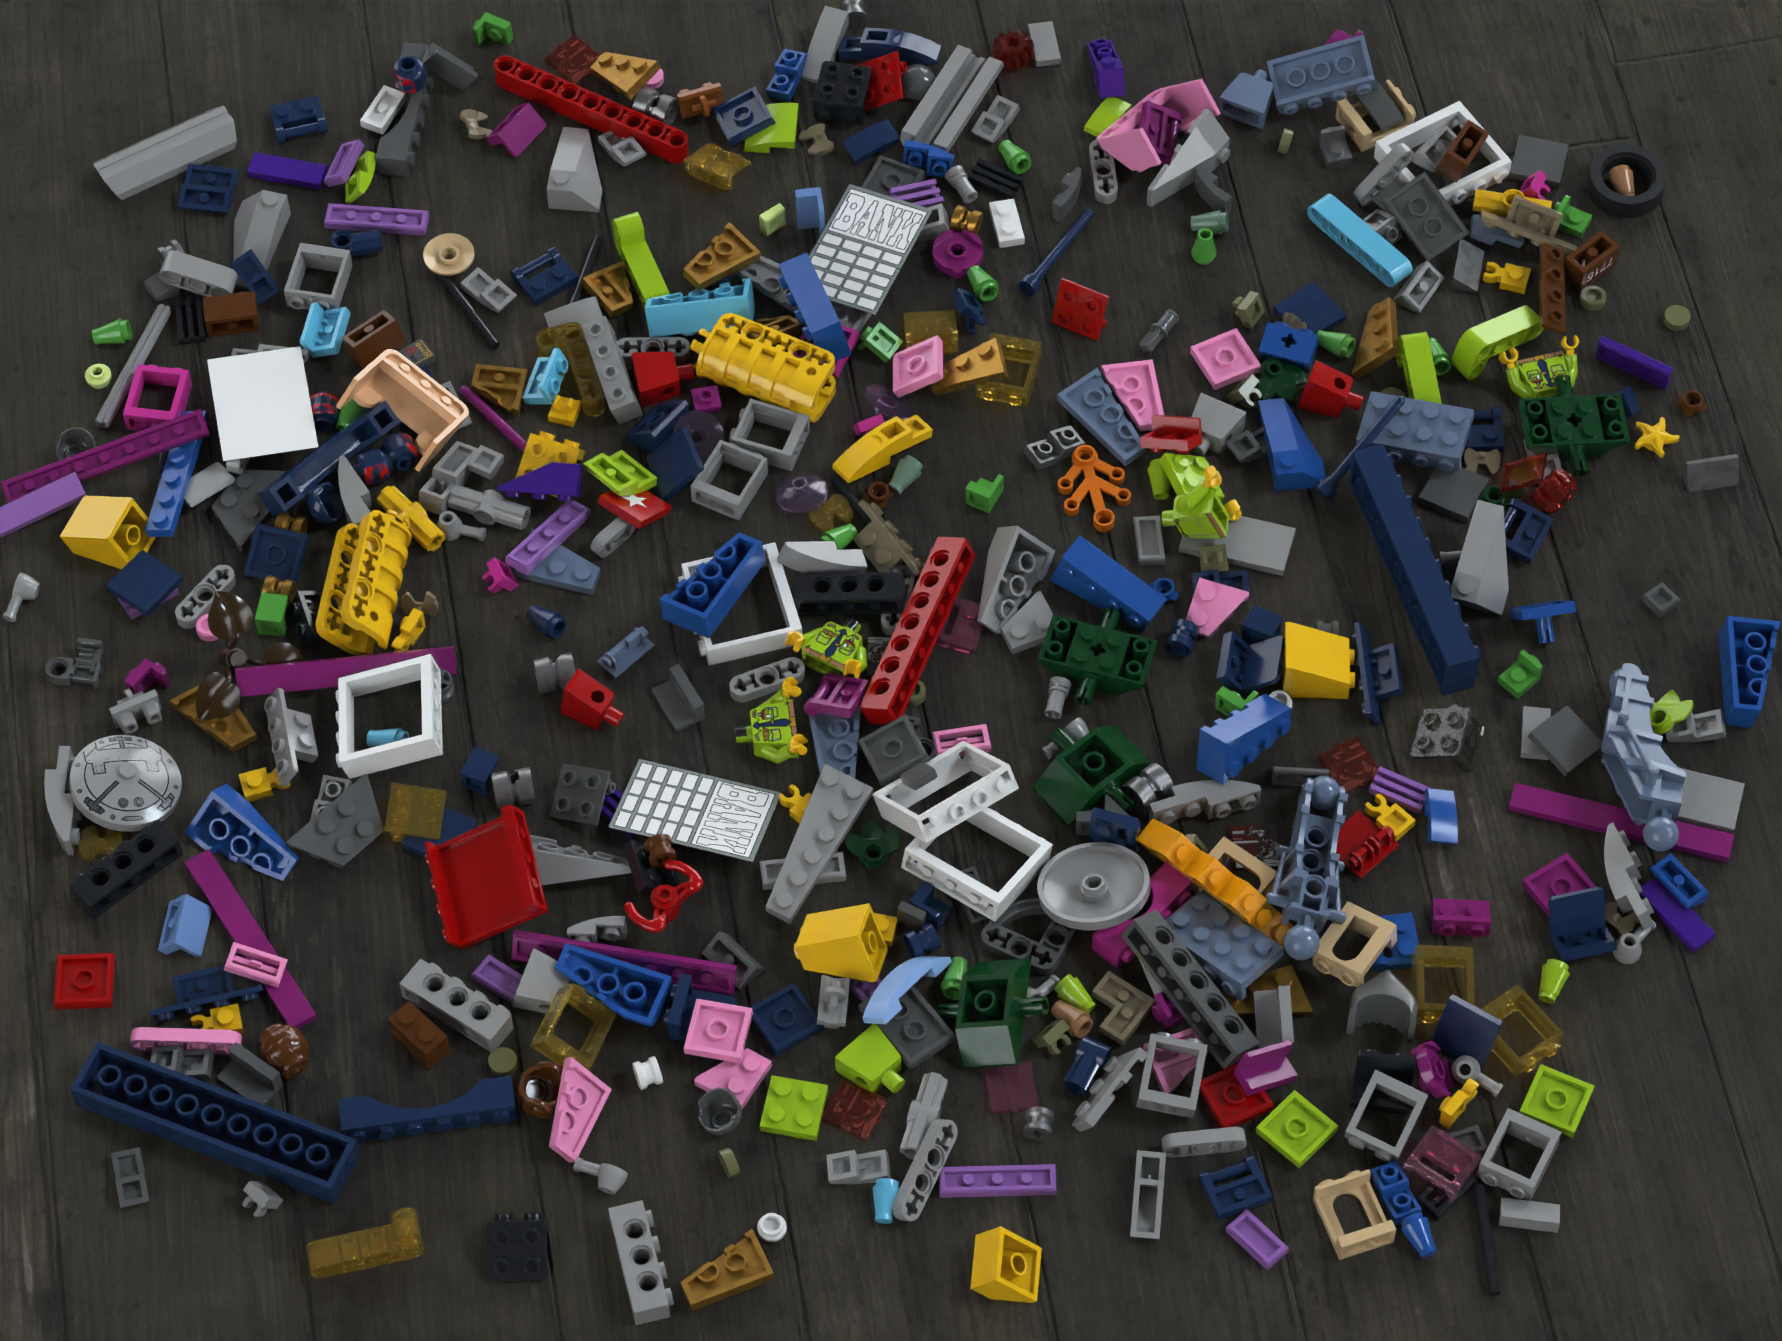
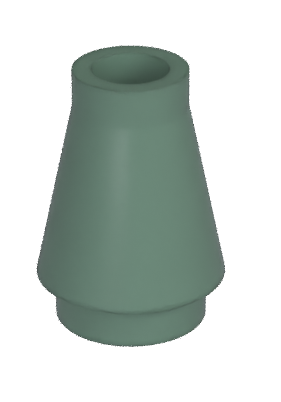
M1216 210L1191 216L1192 231L1207 228L1213 234L1218 235L1228 232L1229 220L1227 212Z
M906 455L904 459L899 460L892 479L887 486L894 490V494L901 495L910 484L921 476L922 464L914 457Z

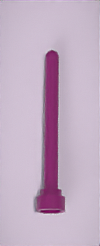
M462 386L459 390L460 394L524 453L527 441L470 388Z

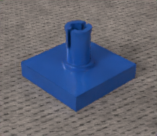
M1568 600L1509 608L1510 619L1536 620L1538 644L1556 641L1552 624V617L1554 615L1576 612L1575 601Z

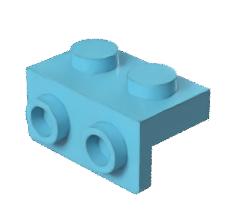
M317 302L311 303L300 338V344L304 349L309 350L312 358L339 354L343 341L341 337L345 335L351 312L346 307L323 310Z
M554 348L550 357L537 358L522 396L525 404H553L557 393L560 391V385L569 365L560 348Z

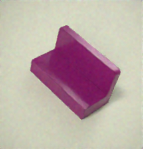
M528 102L516 106L486 139L492 146L502 143L513 157H518L546 127V123Z
M1291 1040L1253 1050L1243 1055L1233 1073L1247 1096L1295 1081L1298 1075L1287 1059V1055L1293 1047Z

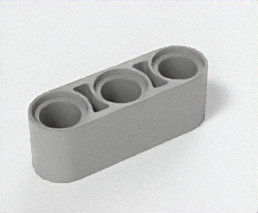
M169 251L165 256L159 277L164 283L210 297L232 294L238 274L229 267L179 251Z

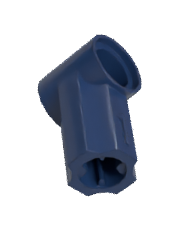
M338 230L331 235V247L350 250L351 260L355 256L383 252L379 230L351 234L346 230Z
M1085 1036L1077 1049L1075 1061L1066 1075L1063 1085L1074 1094L1086 1095L1098 1071H1102L1109 1060L1112 1047Z

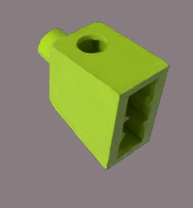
M872 1024L835 1056V1070L869 1093L877 1092L883 1085L893 1093H896L905 1084V1080L897 1074L901 1070V1056L876 1024Z

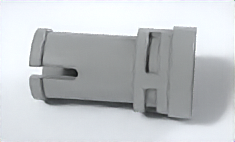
M954 166L946 172V180L953 188H956L966 204L973 202L978 197L977 191L968 181V176L962 166Z
M1059 676L1050 679L1049 698L1044 712L1048 718L1060 719L1062 717L1065 698L1068 697L1072 685L1068 679Z

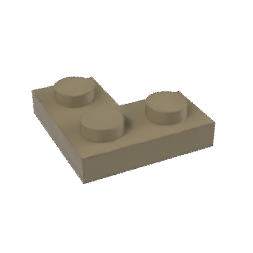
M1110 971L1104 975L1092 991V997L1113 1009L1100 1025L1099 1032L1124 1046L1152 1010L1151 1007L1154 1005V999Z

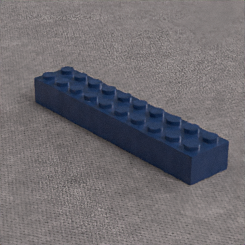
M1383 444L1353 451L1349 484L1442 695L1474 688L1475 678L1478 676V662L1481 661L1480 650L1477 645H1473L1470 628L1461 619L1460 606L1458 602H1454L1452 599L1450 583L1448 580L1443 579L1440 561L1438 558L1434 559L1431 541L1428 537L1425 538L1422 532V521L1413 512L1412 499L1410 495H1406L1404 492L1403 479L1400 474L1395 472L1391 453L1386 452Z
M99 1042L96 1043L70 1089L76 1106L333 1204L338 1199L360 1157L357 1139Z

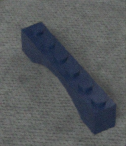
M386 400L378 403L375 407L369 408L257 495L272 516L285 512L302 499L323 478L339 467L340 457L345 456L348 460L399 424L400 420Z
M512 1076L483 1079L461 1097L429 1108L409 1109L394 1107L379 1102L368 1095L338 1099L342 1134L357 1139L358 1144L372 1139L389 1140L401 1135L418 1136L429 1131L447 1132L458 1127L476 1128L482 1124L494 1122L505 1124L510 1120L517 1119Z

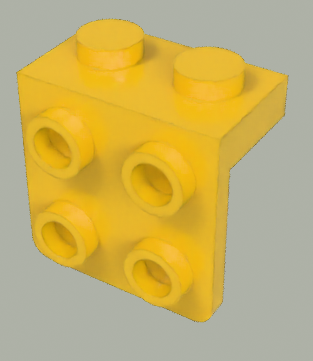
M541 430L539 435L530 433L516 478L552 462L576 464L577 460H583L585 451L578 449L580 443L565 439L564 443L554 441L555 435Z

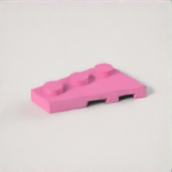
M1153 359L1101 365V373L1139 432L1152 430L1151 417L1154 415H1164Z
M572 1057L564 1059L549 1147L569 1163L575 1162L612 1090Z

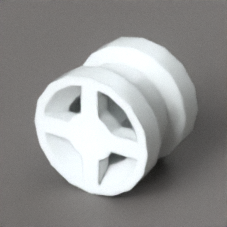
M655 1056L649 1057L643 1063L639 1061L632 1063L640 1090L647 1089L648 1085L653 1083L656 1085L663 1083L662 1074Z

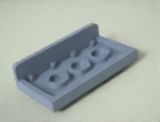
M1364 34L1267 61L1271 82L1274 85L1273 90L1279 114L1291 115L1302 108H1316L1324 102L1331 100L1340 101L1353 94H1367L1372 89L1377 88Z
M1371 391L1356 443L1361 440L1397 396ZM1404 397V405L1369 445V447L1383 444L1386 452L1391 453L1394 462L1403 461L1413 463L1419 467L1430 466L1440 468L1446 472L1460 471L1462 466L1461 458L1474 418V409Z
M1200 891L1165 920L1212 982L1222 988L1228 996H1234L1240 1001L1246 997V987L1284 955V947Z

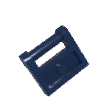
M318 95L269 106L279 143L286 142V139L310 133L328 132Z
M554 246L547 249L544 255L523 267H516L510 270V275L514 282L535 306L575 285L578 280V275L563 260ZM550 262L554 264L550 268L544 270L543 272L537 274L536 276L528 280L525 278V276L533 273L534 271L540 269L541 267L547 265Z
M1492 407L1491 410L1474 411L1473 421L1492 420V424L1471 425L1463 453H1465L1467 448H1471L1476 452H1490L1494 449L1504 452L1505 442L1500 407Z
M1512 498L1506 505L1507 511L1504 515L1505 535L1516 515L1520 514L1524 519L1512 541L1506 538V552L1530 564L1554 519L1522 501Z
M1094 807L1090 819L1089 843L1107 842L1118 844L1138 854L1139 847L1136 841L1137 834L1140 832V821L1135 817ZM1120 828L1126 833V840L1119 838Z
M1253 1155L1244 1157L1242 1162L1211 1173L1205 1171L1198 1174L1200 1186L1205 1191L1218 1220L1244 1212L1246 1209L1249 1210L1272 1202V1193ZM1246 1172L1250 1174V1176L1216 1188L1214 1186L1215 1183Z

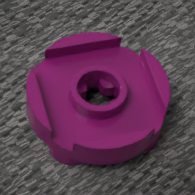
M954 230L946 231L940 234L934 241L932 260L935 266L943 273L950 275L954 279H961L967 275L969 268L974 265L980 266L983 262L982 242L970 231L962 230V233H954ZM955 250L956 252H963L962 255H954L953 251Z
M1428 1041L1412 1049L1411 1055L1413 1058H1416V1065H1418L1421 1076H1418V1082L1422 1091H1429L1433 1097L1441 1099L1452 1094L1448 1091L1453 1088L1452 1073L1446 1058L1440 1059L1436 1053L1441 1050L1434 1041Z

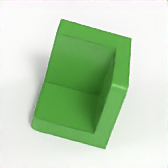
M998 474L993 483L983 478H980L977 483L970 481L966 487L965 504L990 513L1004 490V476Z
M261 593L255 616L258 634L285 637L287 627L284 615L288 603L287 595Z

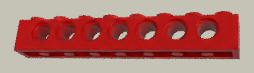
M938 537L931 549L926 564L920 572V577L910 594L908 603L901 613L895 631L891 635L889 644L881 656L877 670L872 676L870 685L861 700L859 708L870 724L887 725L903 715L975 558V553L966 538Z

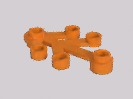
M1080 445L1072 454V467L1064 477L1058 480L1057 484L1058 492L1068 495L1073 491L1074 480L1082 471L1084 473L1085 479L1071 498L1064 501V513L1068 516L1077 515L1080 503L1089 492L1095 510L1093 525L1099 532L1106 533L1114 527L1115 515L1111 510L1105 508L1101 491L1115 497L1117 505H1129L1131 502V492L1126 488L1115 486L1121 485L1124 482L1125 471L1120 467H1113L1098 459V454L1092 446ZM1094 469L1108 475L1110 483L1096 476ZM1116 474H1117V475H1120L1121 477L1116 478V477H1113V475H1116ZM1068 484L1069 487H1063L1061 485ZM1120 496H1126L1127 498L1121 499ZM1069 505H1073V506H1075V508H1072V509H1071V508H1068V506H1069Z

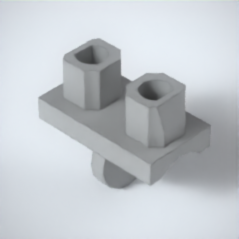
M129 688L125 689L124 694L126 698L117 701L118 705L109 708L116 729L120 728L125 735L131 734L138 729L136 721L145 717L148 724H154L162 720V708L155 689L145 694L142 691L132 694Z
M821 976L818 1025H824V1028L839 1029L846 1026L850 978Z

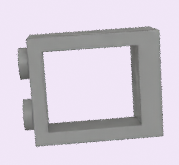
M300 243L284 289L287 307L309 310L311 303L317 302L323 310L339 308L353 266L350 250ZM306 268L339 272L331 295L299 290Z
M750 399L747 407H743L740 411L739 424L737 428L732 429L729 443H735L740 448L752 453L757 452L767 458L768 465L792 471L810 432L809 415ZM757 421L791 431L783 450L746 440L754 422Z
M720 440L704 464V470L697 475L691 485L692 502L739 521L768 475L767 458L757 452L752 453L742 449L735 443ZM724 462L753 474L740 496L710 485Z
M1165 1032L1151 1034L1147 1048L1149 1055L1145 1058L1136 1107L1193 1119L1208 1045L1202 1044L1200 1040L1194 1038L1176 1039L1173 1038V1035ZM1155 1048L1198 1056L1190 1098L1148 1089Z
M1375 1070L1345 1131L1344 1137L1349 1139L1348 1143L1358 1149L1364 1150L1366 1147L1375 1151L1374 1155L1385 1162L1390 1163L1391 1160L1398 1161L1427 1101L1428 1094ZM1375 1089L1414 1107L1396 1147L1356 1129Z
M1508 1108L1480 1162L1477 1177L1490 1186H1498L1509 1191L1516 1198H1525L1531 1201L1558 1147L1562 1132ZM1505 1133L1544 1150L1530 1179L1491 1162Z

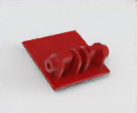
M898 51L857 64L858 66H865L871 69V77L864 101L865 111L903 99L901 75L907 71V64L899 60Z
M1062 278L1051 323L1098 341L1101 329L1104 330L1108 320L1104 319L1109 296Z
M1358 810L1344 822L1339 832L1336 853L1340 854L1339 861L1344 862L1350 871L1362 879L1399 847L1400 844L1392 838L1394 831L1390 826L1379 827Z

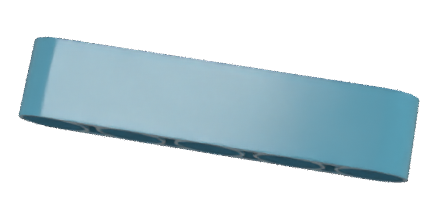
M1326 194L1307 208L1310 220L1388 287H1394L1413 272L1410 261L1332 194Z

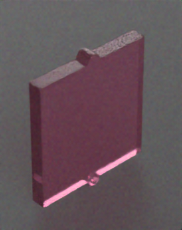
M1031 1062L1018 1063V1066L984 1068L991 1115L1009 1112L1017 1114L1018 1111L1039 1107Z

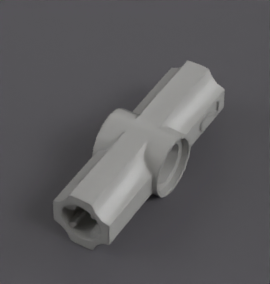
M456 485L453 486L448 500L449 508L472 514L476 520L485 525H493L497 522L522 530L526 528L531 513L530 507L505 500L500 493L494 490H485L482 493Z
M934 1072L924 1074L916 1100L911 1102L907 1116V1128L900 1146V1153L904 1154L907 1158L914 1160L929 1126L934 1120L940 1119L941 1104L948 1085V1079L944 1078L941 1074Z

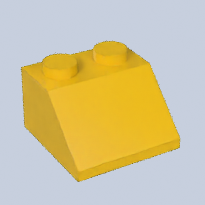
M1001 1226L977 1234L975 1236L970 1289L991 1300L1037 1302L1042 1248Z

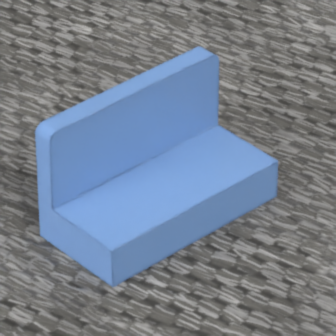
M821 188L795 190L797 229L818 227L820 237L825 229V213Z
M188 894L169 901L158 951L168 955L181 949L195 957L201 956L212 907Z

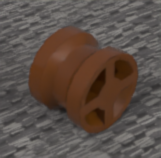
M668 834L654 835L644 843L646 852L650 854L648 858L650 865L654 868H663L666 859L676 860L677 858L675 850L671 848L672 840Z

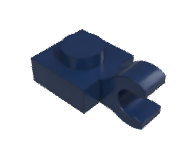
M957 288L951 294L955 302V308L961 315L966 316V331L976 335L975 324L986 325V320L982 316L984 311L975 293Z

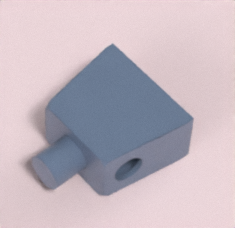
M1257 70L1254 76L1244 72L1240 73L1220 96L1219 111L1221 115L1263 129L1273 96L1274 85L1268 81L1270 78L1269 74L1264 70Z

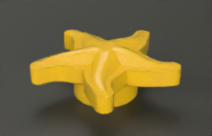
M1663 417L1654 426L1642 422H1636L1635 428L1640 430L1643 435L1635 443V449L1637 450L1641 447H1646L1662 458L1665 454L1662 449L1664 445L1679 442V435H1671L1665 431V418Z

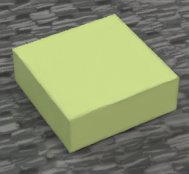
M780 203L759 215L760 232L765 237L786 225L785 208Z

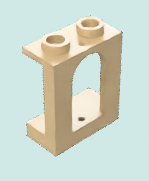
M1390 80L1385 82V92L1394 102L1404 120L1384 132L1380 130L1372 134V131L1362 119V117L1369 115L1368 111L1360 102L1351 105L1346 98L1337 102L1335 118L1341 126L1345 127L1347 134L1361 152L1374 147L1376 141L1414 123L1416 112L1413 106L1405 101L1400 89L1394 87Z
M1223 837L1209 853V855L1215 857L1223 865L1231 858L1254 873L1261 882L1257 891L1264 897H1266L1268 892L1272 893L1277 871L1227 838ZM1192 882L1191 890L1197 894L1203 890Z
M1347 901L1341 912L1346 913L1345 922L1343 924L1334 921L1331 923L1319 940L1320 946L1318 952L1313 956V966L1324 974H1331L1339 978L1348 986L1358 987L1364 983L1365 974L1385 947L1392 949L1397 942V925ZM1346 928L1370 938L1360 954L1352 960H1340L1332 952L1335 943Z
M1369 1169L1362 1172L1359 1170L1352 1171L1345 1177L1334 1181L1332 1179L1324 1180L1315 1186L1314 1204L1339 1260L1393 1243L1395 1239V1225L1392 1220L1387 1221L1370 1184L1371 1172ZM1342 1194H1350L1358 1198L1371 1226L1344 1234L1333 1208L1334 1200Z

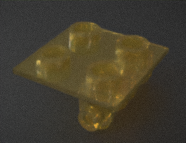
M709 143L683 161L687 164L685 171L688 172L689 176L703 182L708 180V184L712 185L714 183L715 187L724 191L726 189L731 190L734 184L731 178L751 164V161L744 159L741 155L727 152L721 149L720 146Z
M955 310L904 313L906 349L938 335L943 341V354L958 353V330Z
M392 783L384 832H390L389 834L395 842H401L406 835L440 840L447 791Z

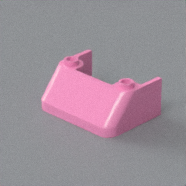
M1203 79L1160 88L1148 94L1098 135L1096 140L1103 150L1131 171L1137 170L1142 172L1149 167L1158 166L1162 163L1144 129L1139 128L1142 104L1144 102L1150 101L1181 113L1182 123L1179 124L1178 132L1184 131V133H1187L1191 124L1205 108L1210 110L1214 117L1221 114ZM1167 122V127H1166L1165 142L1167 141V135H1168V127H1169V123H1168V122Z

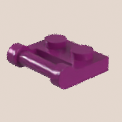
M1146 101L1142 104L1139 128L1144 129L1158 157L1163 162L1170 164L1175 153L1174 149L1177 144L1179 124L1182 123V114ZM1167 122H1168V123H1169V127H1168L1167 143H1166V148H1164L1165 135H1166V127H1167Z
M827 673L820 680V687L814 696L805 703L804 711L811 716L824 713L835 715L839 718H851L869 687V680ZM829 691H833L827 700H824L828 695Z

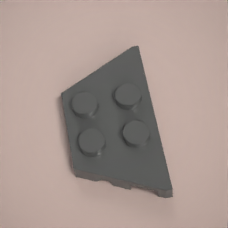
M244 469V472L237 474L234 478V483L230 484L212 505L213 514L223 524L227 534L235 541L239 551L243 552L253 540L257 523L265 525L272 516L257 494L287 471Z
M364 774L285 844L289 848H297L307 852L309 856L327 860L329 864L342 869L384 831L368 776Z

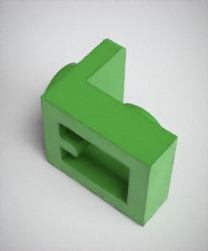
M485 12L481 19L477 20L473 25L474 41L479 46L486 37L509 45L513 40L511 22Z
M1565 195L1562 202H1557L1553 210L1563 213L1558 230L1581 239L1591 223L1592 215L1569 206L1571 197Z
M879 321L873 329L868 326L859 337L862 342L857 348L860 351L865 347L869 348L886 363L903 341Z
M1522 650L1518 654L1517 661L1498 677L1497 683L1518 699L1540 681L1543 666L1534 655H1530L1525 650Z
M1222 686L1216 693L1215 709L1229 717L1230 712L1236 709L1241 712L1245 704L1259 697V693L1254 690L1244 700L1237 692L1230 691Z

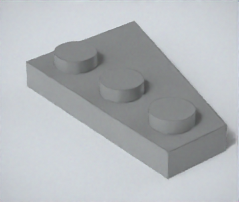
M1139 1047L1118 1057H1111L1103 1068L1105 1073L1102 1078L1096 1080L1089 1090L1091 1093L1090 1097L1077 1108L1075 1112L1077 1117L1072 1126L1080 1132L1094 1127L1115 1099V1095L1112 1092L1117 1091L1123 1084L1129 1081L1132 1077V1074L1129 1072L1131 1067L1139 1061L1143 1062L1149 1054Z

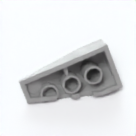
M1205 108L1187 130L1190 136L1183 146L1180 144L1176 146L1170 165L1164 164L1148 187V206H1154L1193 183L1195 167L1197 165L1212 172L1220 163H1225L1230 155V138L1210 110Z
M563 127L548 179L547 197L549 209L599 212L603 192L589 131L584 128Z
M262 190L242 201L234 219L233 261L252 249L264 268L268 269L291 215L286 194ZM238 276L235 288L248 290Z
M1477 500L1451 587V596L1453 601L1458 602L1460 606L1499 616L1503 614L1509 592L1504 506Z
M1019 526L998 527L988 551L977 622L994 633L1000 634L1001 628L1017 613V607L1020 603L1031 595V589L1046 576L1055 550Z
M530 835L541 885L632 873L626 858L603 852H593V855H589L580 846L572 845L571 847L563 848L556 845L557 840Z

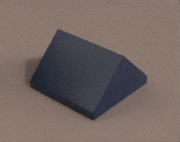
M686 400L658 403L625 437L650 455L681 426L685 428L690 426L688 402Z

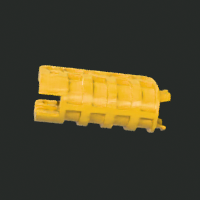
M726 313L722 315L711 332L703 328L700 329L698 334L706 337L704 344L695 339L691 343L690 349L699 354L697 363L692 365L698 377L703 379L709 378L714 380L715 384L725 388H734L742 395L759 398L761 402L809 415L810 422L812 423L820 419L836 393V381L832 376L835 370V357L830 351L737 314ZM750 332H758L760 337L749 339L746 335ZM797 350H803L807 355L803 358H797L793 356V353ZM824 361L828 362V364L824 363L822 366L819 365V363L822 364Z
M374 510L363 516L360 526L351 523L340 528L336 533L315 627L320 637L352 655L373 654L375 641L383 649L388 647L393 624L392 614L395 612L398 602L397 591L401 588L403 579L402 569L406 565L408 557L407 547L412 539L411 532L407 528L409 526L408 519L405 517L402 524L395 520L397 512L387 510L386 514L379 510ZM341 553L347 556L348 565L342 561ZM331 597L337 601L338 609L331 605Z

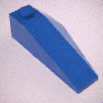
M228 784L211 791L184 832L204 850L209 849L211 853L217 852L229 857V860L236 863L242 862L252 866L254 870L281 881L287 878L299 860L296 854L285 844L256 809Z

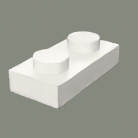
M384 85L361 118V127L383 135L406 102V93Z
M1014 199L989 202V211L999 248L1024 244L1025 237Z

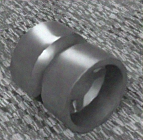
M643 87L638 92L632 109L671 126L676 117L679 104L677 98L666 94L660 95L654 89Z
M571 652L556 655L554 660H551L549 657L533 660L540 694L553 692L557 686L564 689L576 673Z
M1151 763L1139 772L1140 777L1134 776L1122 785V789L1136 801V806L1133 809L1140 814H1144L1149 810L1150 803L1157 800L1160 801L1171 793V787L1174 786L1168 773L1156 763Z
M530 767L515 769L513 774H509L507 771L492 773L497 809L508 804L513 805L516 801L520 805L536 803Z

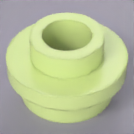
M94 364L85 372L87 383L96 389L106 387L112 377L110 368L104 364Z

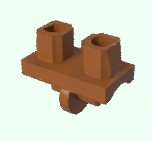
M705 83L698 89L680 90L677 94L682 119L703 114L704 117L710 116L711 109L724 102L720 83Z

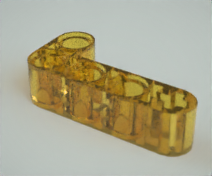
M570 322L540 330L536 335L538 357H550L554 348H560L569 363L568 367L579 400L581 401L582 410L588 416L601 415L606 408L604 391L582 330V325Z
M413 1208L397 1209L391 1213V1224L324 1238L309 1243L306 1246L311 1276L326 1278L413 1259L424 1253V1246L416 1210Z

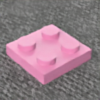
M1237 328L1193 345L1190 348L1191 355L1214 390L1260 372L1261 364Z
M938 335L893 354V393L898 398L943 379V341Z
M696 999L684 1045V1054L741 1063L753 1015L752 1008Z

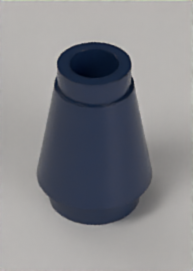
M537 605L531 606L527 611V619L547 638H559L564 633L567 623L563 615Z

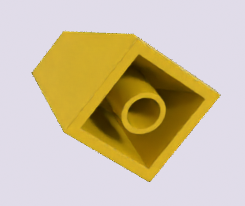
M86 495L83 496L60 535V538L74 554L119 569H123L141 550L147 553L156 537L147 536L145 528L148 517L132 497Z
M1285 622L1282 691L1286 692L1290 698L1348 699L1350 688H1355V672H1350V665H1354L1355 654L1354 649H1349V638L1293 622Z
M870 903L807 914L804 924L800 928L797 942L794 944L795 956L797 959H800L804 970L871 983L877 982L888 951Z

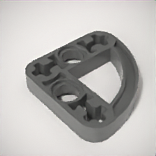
M1032 898L1011 904L996 922L990 919L982 930L981 944L986 951L1005 960L1031 958L1030 971L1041 976H1048L1056 970L1079 930L1069 927L1066 929L1063 925L1052 920L1038 943L1005 928L1020 918L1046 914L1040 905L1039 898ZM1059 934L1064 937L1065 941L1060 945H1055L1050 942L1049 938L1052 935ZM994 935L999 936V940L995 939L993 942L989 941V937L992 938L994 937ZM1007 942L1006 949H1004L1003 944ZM1015 945H1023L1027 951L1023 955H1015L1011 948ZM1045 958L1049 959V963L1046 962L1044 963V965L1039 964L1040 960L1043 961Z

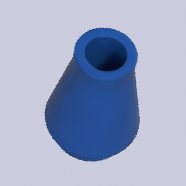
M1421 1212L1414 1213L1400 1222L1403 1227L1401 1229L1402 1233L1418 1251L1421 1258H1426L1437 1251L1428 1219L1423 1217Z

